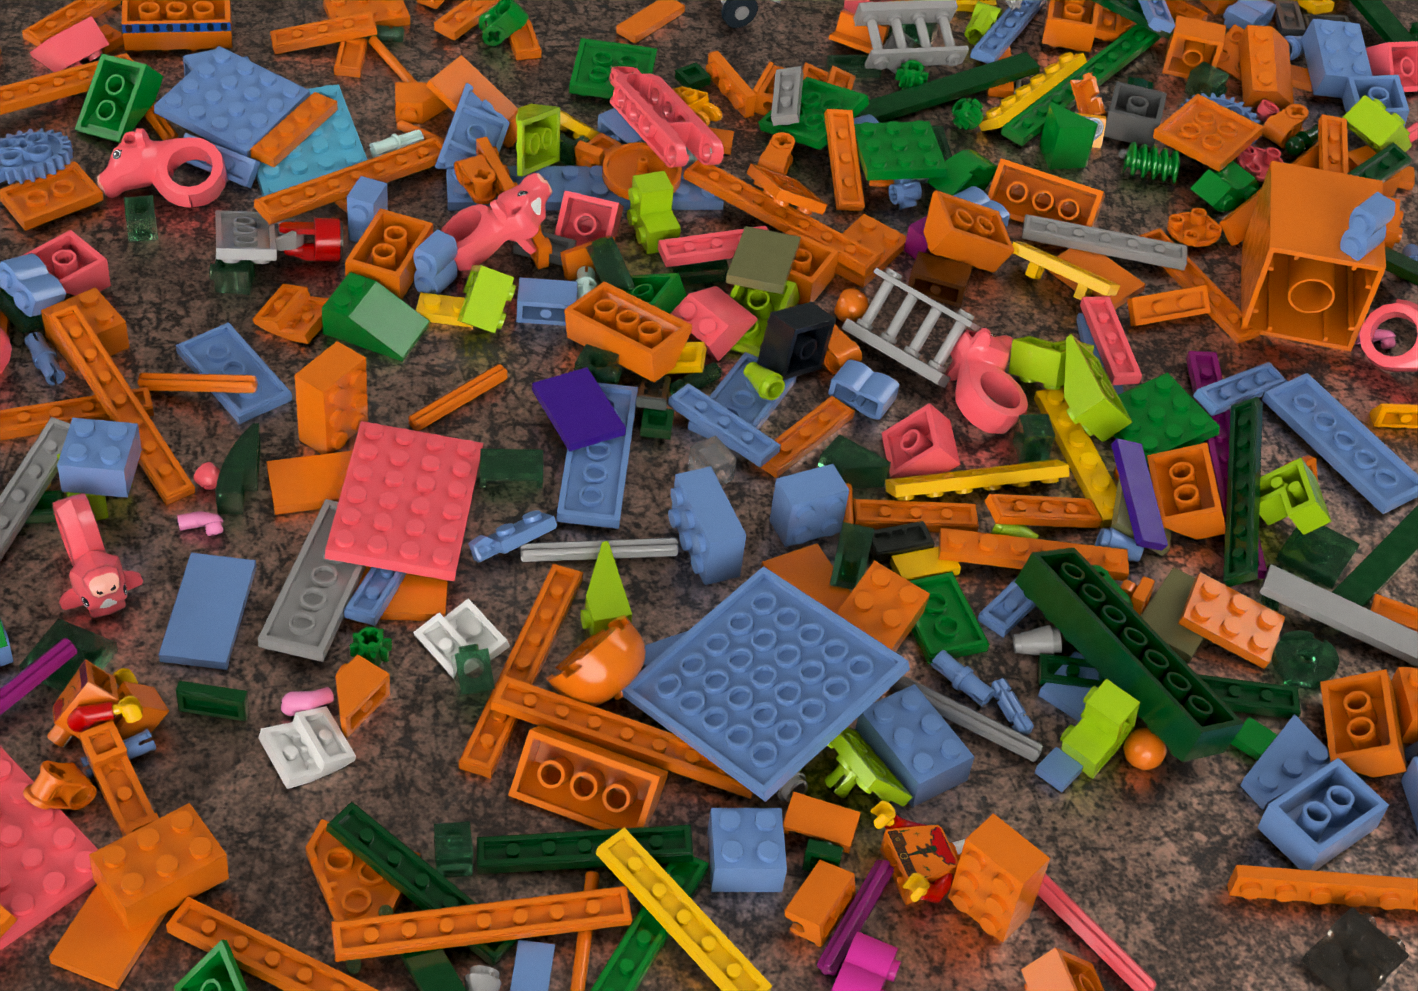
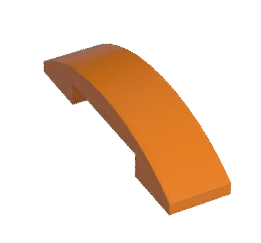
M108 721L79 733V738L90 767L123 837L159 819L157 812L154 813L127 756V748L114 721Z

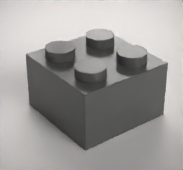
M1116 81L1106 119L1104 136L1113 140L1130 143L1134 141L1138 146L1144 143L1147 147L1152 148L1156 140L1153 138L1154 129L1161 123L1167 93Z

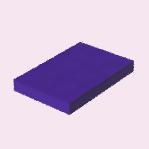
M588 367L532 383L534 395L569 452L625 435V425Z

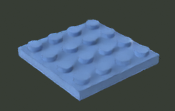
M218 46L154 104V113L221 147L250 157V149L310 96V90Z

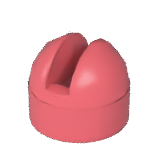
M1262 100L1256 110L1257 116L1262 122H1266L1270 116L1279 112V108L1269 100Z
M212 462L202 464L196 470L193 478L200 487L206 490H213L222 483L221 471Z

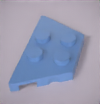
M466 83L435 168L453 169L455 161L476 156V139L486 136L492 147L496 146L498 152H500L510 122L502 114L496 112L486 99L481 101L472 92L474 87Z

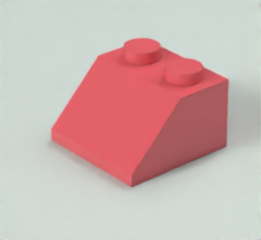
M91 16L49 38L29 53L35 60L53 72L82 65L80 61L86 58L89 62H92L103 54L101 50L108 46L109 43Z
M1418 41L1387 42L1366 48L1372 76L1399 75L1404 93L1418 92Z
M564 191L554 235L576 240V246L609 235L615 239L618 234L624 206L617 202Z
M72 230L23 254L33 253L38 256L45 264L49 274H52L59 280L68 294L76 296L95 287L100 292L111 286L107 259Z
M717 286L688 294L670 313L692 324L689 339L693 342H704L707 347L706 352L718 362L758 320L756 316Z
M930 403L881 433L888 469L892 479L949 472L961 465L951 421Z

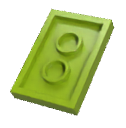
M848 726L827 745L831 749L835 748L839 753L836 757L839 764L824 781L829 788L834 786L836 789L833 792L841 798H845L849 791L857 784L866 793L871 794L875 792L883 801H893L903 807L912 799L913 796L857 730Z

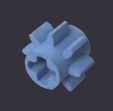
M895 179V184H891L888 189L891 202L894 205L899 204V209L917 206L916 200L922 196V188L917 179Z

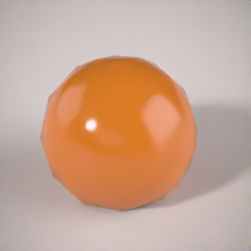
M844 289L836 303L834 314L843 323H845L847 318L857 322L858 318L862 319L869 307L868 299L858 289Z
M1147 727L1136 729L1129 733L1123 746L1126 760L1132 766L1141 770L1154 769L1161 765L1167 753L1166 744Z

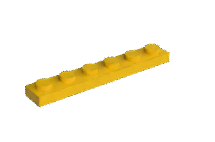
M1072 52L1061 55L1058 57L1059 61L1057 63L1050 64L1044 68L1045 72L1030 78L1029 84L1017 88L1014 95L1000 101L1001 105L986 111V116L979 124L981 131L1003 127L1087 63L1084 53L1073 55Z
M1064 388L1036 391L1034 400L1085 498L1091 499L1102 519L1100 527H1111L1117 487L1090 436L1085 432L1080 422L1075 424L1066 411L1069 406L1064 398Z
M1055 459L885 479L886 492L894 496L896 500L909 501L915 499V495L925 494L926 497H941L947 491H954L957 494H968L973 492V488L983 487L984 490H999L1005 484H1012L1015 487H1026L1030 485V481L1038 480L1041 483H1057L1059 478L1069 477V465Z
M625 827L597 847L596 855L721 991L771 990L772 985Z

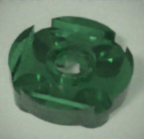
M1291 631L1285 633L1276 644L1272 655V663L1276 672L1283 678V683L1286 686L1298 687V689L1321 688L1320 682L1334 678L1339 666V656L1333 645L1325 639L1322 643L1318 639L1313 638L1315 634L1309 631ZM1300 656H1304L1305 660H1310L1312 662L1305 663L1302 660H1300Z

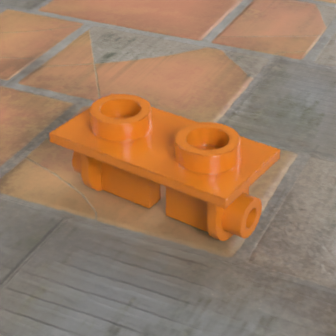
M1086 73L1082 76L1083 80H1070L1079 113L1107 116L1101 97H1096L1100 93L1096 76H1093L1092 73Z

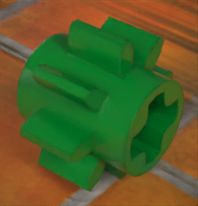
M916 60L901 63V67L897 69L895 80L900 81L899 87L904 90L926 83L929 73L924 72L925 66Z
M969 97L968 99L962 98L958 100L952 108V115L955 117L952 122L959 129L964 128L967 130L969 128L972 130L976 128L984 118L981 111L983 105L976 98L972 100Z
M366 626L359 633H353V643L349 645L350 656L355 657L358 654L374 665L379 666L383 661H389L392 639L384 638V629L381 628L379 630L375 627Z

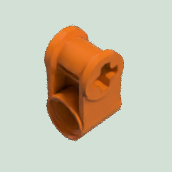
M1301 104L1288 105L1285 109L1266 120L1263 125L1262 135L1281 148H1285V143L1290 137L1304 130L1302 125L1308 118V109Z
M784 132L774 134L765 151L762 152L757 166L787 176L793 162L791 152L795 145L794 137Z
M483 154L455 161L454 170L457 180L463 185L475 203L489 204L496 199V191L493 188V182L496 178L495 172L489 166Z
M836 324L834 325L823 365L833 375H836L848 359L862 361V353L859 346L847 337Z
M49 760L41 764L40 774L33 784L27 785L23 790L24 797L31 804L45 810L51 808L80 810L90 804L97 793L96 787L75 763H58Z

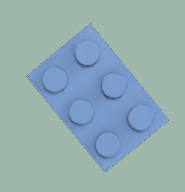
M1312 19L1301 40L1313 94L1342 98L1348 77L1372 76L1360 23Z
M709 466L675 474L674 488H671L672 509H669L668 517L671 526L677 528L682 549L684 551L687 550L691 557L694 573L700 575L704 585L740 577L746 533L712 467Z
M915 684L873 703L858 717L855 730L859 732L913 796L908 802L912 808L968 780L974 755Z
M1337 758L1269 803L1257 828L1299 869L1316 871L1375 830L1389 804L1342 760Z

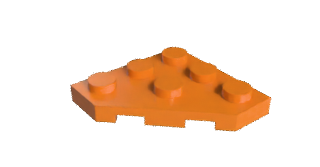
M321 819L305 848L306 856L333 920L340 921L394 914L404 894L327 832L326 827L329 821ZM415 852L419 857H421V853Z

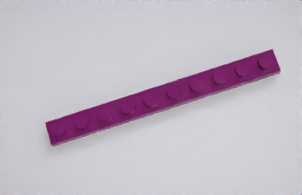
M1188 351L1186 362L1193 394L1197 389L1223 379L1217 352ZM1195 399V401L1207 412V410ZM1230 410L1215 416H1211L1208 413L1220 426L1219 435L1204 441V443L1208 444L1225 525ZM1259 538L1258 579H1264L1267 568Z

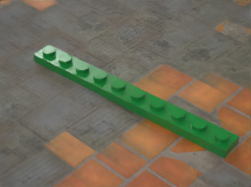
M1136 24L1006 123L1002 128L1001 135L1021 146L1025 145L1043 131L1051 102L1068 110L1076 105L1070 80H1083L1082 76L1084 74L1092 73L1093 76H1096V82L1099 87L1160 40L1162 36Z

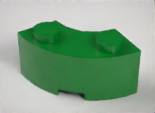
M961 150L945 161L948 168L945 178H929L927 183L938 191L952 196L971 186L985 190L994 178L998 166L974 150Z
M1231 161L1220 172H1212L1208 169L1190 189L1217 211L1227 212L1239 207L1255 194L1260 187L1254 176L1234 161Z

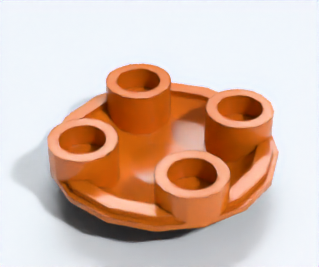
M1196 207L1191 212L1170 215L1167 231L1172 238L1182 244L1203 247L1218 241L1222 233V226L1207 216L1205 209Z

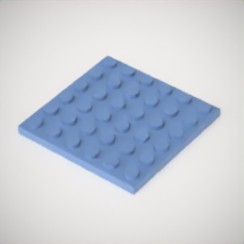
M763 566L639 672L637 677L622 690L624 698L766 802L906 674L910 667L908 660Z

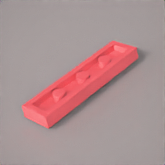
M767 226L753 227L768 230ZM744 229L659 240L658 251L666 268L732 259Z
M1082 297L1080 303L1081 310L1112 385L1140 384L1142 378L1141 371L1110 297Z

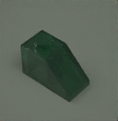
M612 236L609 238H599L586 247L600 283L605 281L623 291L635 288L619 248Z
M840 434L820 454L818 467L834 464L844 482L851 484L852 489L884 487L886 485L885 479H888L891 462Z
M842 521L830 585L852 590L856 587L866 571L874 533L873 527Z

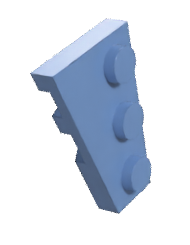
M1294 714L1247 773L1240 786L1264 810L1269 803L1331 763L1329 749Z

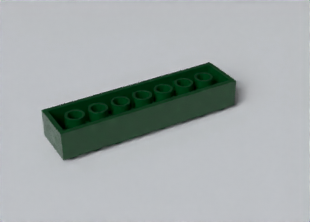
M1075 548L1031 553L1015 583L1023 590L1024 595L1033 601L1043 612L1044 617L1062 632L1066 641L1075 646L1089 665L1093 666L1105 680L1108 679L1140 702L1137 714L1147 724L1148 729L1168 746L1171 754L1180 759L1181 762L1224 753L1244 723Z

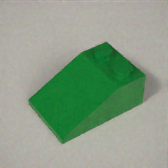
M101 54L74 130L121 143L123 135L135 128L155 102L164 76L147 64Z
M352 272L346 276L322 307L323 334L402 362L430 325L428 319L380 283Z
M679 273L606 276L602 281L669 314L687 296Z

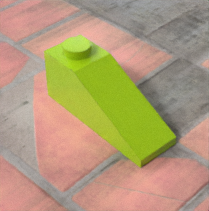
M604 541L601 544L586 594L585 609L580 611L582 627L589 630L590 636L597 634L603 629L607 631L609 629L608 623L622 615H625L632 623V611L609 541Z

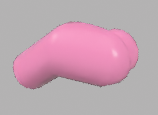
M1377 329L1373 342L1380 341L1382 349H1391L1396 346V335L1391 330ZM1360 332L1355 341V345L1361 344Z
M197 511L177 515L179 531L205 527L208 536L222 534L224 530L222 526L224 521L218 514Z
M329 687L315 691H291L281 699V711L287 716H295L296 712L311 710L332 703L334 695Z

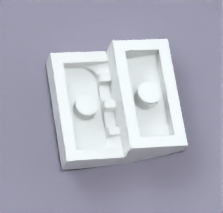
M469 598L445 617L439 612L413 632L414 636L453 679L484 665L510 647L507 639Z
M327 706L296 712L293 722L261 728L258 737L287 789L307 784L332 774L354 762L356 758L355 753Z

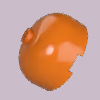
M625 615L609 622L607 625L609 629L607 631L603 629L597 634L591 635L555 667L561 670V672L555 676L553 674L549 675L547 681L559 695L594 707L604 704L613 697L616 701L623 697L622 690L637 677L643 667L646 655L642 636Z

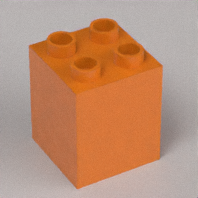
M1271 161L1242 243L1240 299L1242 318L1240 329L1250 330L1251 328L1248 326L1250 320L1261 331L1260 335L1352 351L1386 269L1385 238L1380 245L1359 261L1342 252L1340 242L1345 231L1349 229V218L1352 211L1376 192L1383 194V181Z

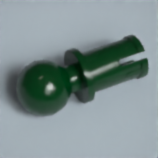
M1318 124L1313 125L1306 131H1299L1295 136L1290 137L1285 143L1286 152L1295 157L1301 155L1303 151L1310 149L1314 143L1318 142Z

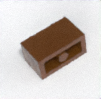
M918 251L910 273L908 286L934 301L961 308L973 266Z

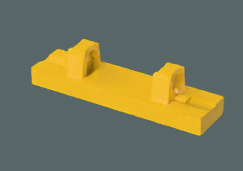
M1013 242L1012 244L1015 250L1013 254L1030 261L1025 273L1026 276L1040 279L1045 268L1078 283L1073 297L1082 300V297H1091L1093 290L1105 296L1117 295L1120 288L1119 284L1025 242Z

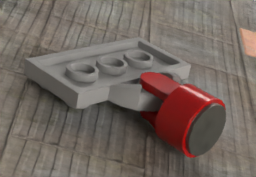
M215 210L216 259L222 260L225 263L252 260V262L257 264H267L270 261H277V251H283L288 256H295L306 261L339 262L343 257V222L340 221V218H314V222H295V219H285L269 225L258 211ZM304 234L313 235V243H304Z

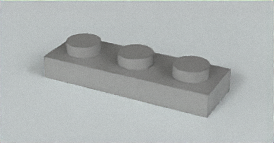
M801 66L776 70L771 112L773 126L790 125L800 120L804 75Z

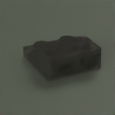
M1352 907L1330 927L1328 933L1305 953L1301 961L1335 991H1379L1402 969L1410 955L1405 951V945L1398 937L1393 935L1387 936L1377 928V923L1372 915L1364 911L1359 913Z

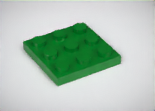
M581 38L569 84V93L610 100L614 90L609 80L612 67H635L642 74H653L657 48Z
M806 77L803 80L799 122L790 125L773 126L771 110L758 123L761 131L773 135L780 132L788 133L794 137L795 142L821 150L828 144L824 116L827 109L852 110L853 118H855L870 103L868 95Z
M930 121L864 122L862 124H854L858 156L867 181L945 178L947 176L948 168Z
M1168 372L1118 395L1132 423L1113 436L1116 439L1141 443L1148 467L1147 455L1197 445L1219 435L1220 426Z

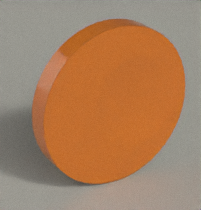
M634 142L620 145L612 149L605 156L602 178L610 191L619 197L629 200L628 190L632 188L634 175L665 170L674 188L673 193H675L681 183L682 167L669 168L647 143Z

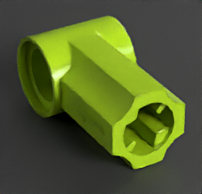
M980 1L977 2L972 18L964 33L969 43L976 45L1002 15V9Z

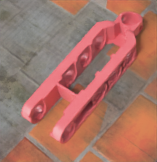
M612 67L609 80L614 90L610 104L669 168L684 167L687 164L689 154H687L686 147L703 165H717L722 162L724 148L721 140L661 77L651 73L642 74L635 67Z

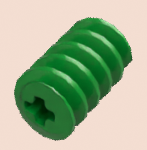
M1133 141L1126 151L1122 174L1129 167L1131 176H1134L1137 169H1139L1141 178H1144L1147 172L1150 171L1152 180H1155L1158 173H1160L1162 182H1165L1170 175L1172 177V184H1175L1181 160L1178 150H1173L1169 156L1168 149L1163 148L1160 154H1158L1157 146H1152L1148 152L1147 145L1144 143L1137 150V144Z

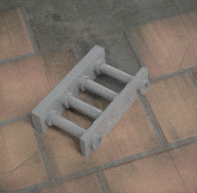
M956 0L859 3L853 17L855 26H866L868 28L873 48L866 60L865 68L882 70L885 68L901 67V63L909 60L919 61L924 66H956L962 64L969 48L968 45L955 46L949 23L958 8ZM926 23H938L940 25L945 47L931 46ZM902 24L916 25L921 48H907ZM878 25L892 26L897 49H883Z
M876 268L873 273L882 277L884 281L862 319L858 318L857 322H854L847 318L842 329L945 388L951 378L943 374L945 370L943 366L966 326L976 332L980 329V326L973 323L975 317L962 309L955 313L900 281L903 276L890 268H887L885 272ZM896 285L908 292L886 332H882L878 336L871 332L874 327L872 323L893 286ZM919 298L932 307L909 347L905 346L904 350L895 346L897 342L895 338ZM943 312L954 318L956 322L933 361L929 360L928 364L919 360L921 355L919 351Z

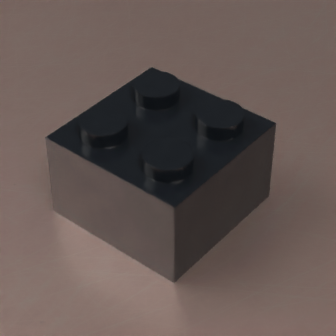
M813 302L771 312L767 321L764 339L760 346L757 363L780 374L783 380L822 369L836 318Z

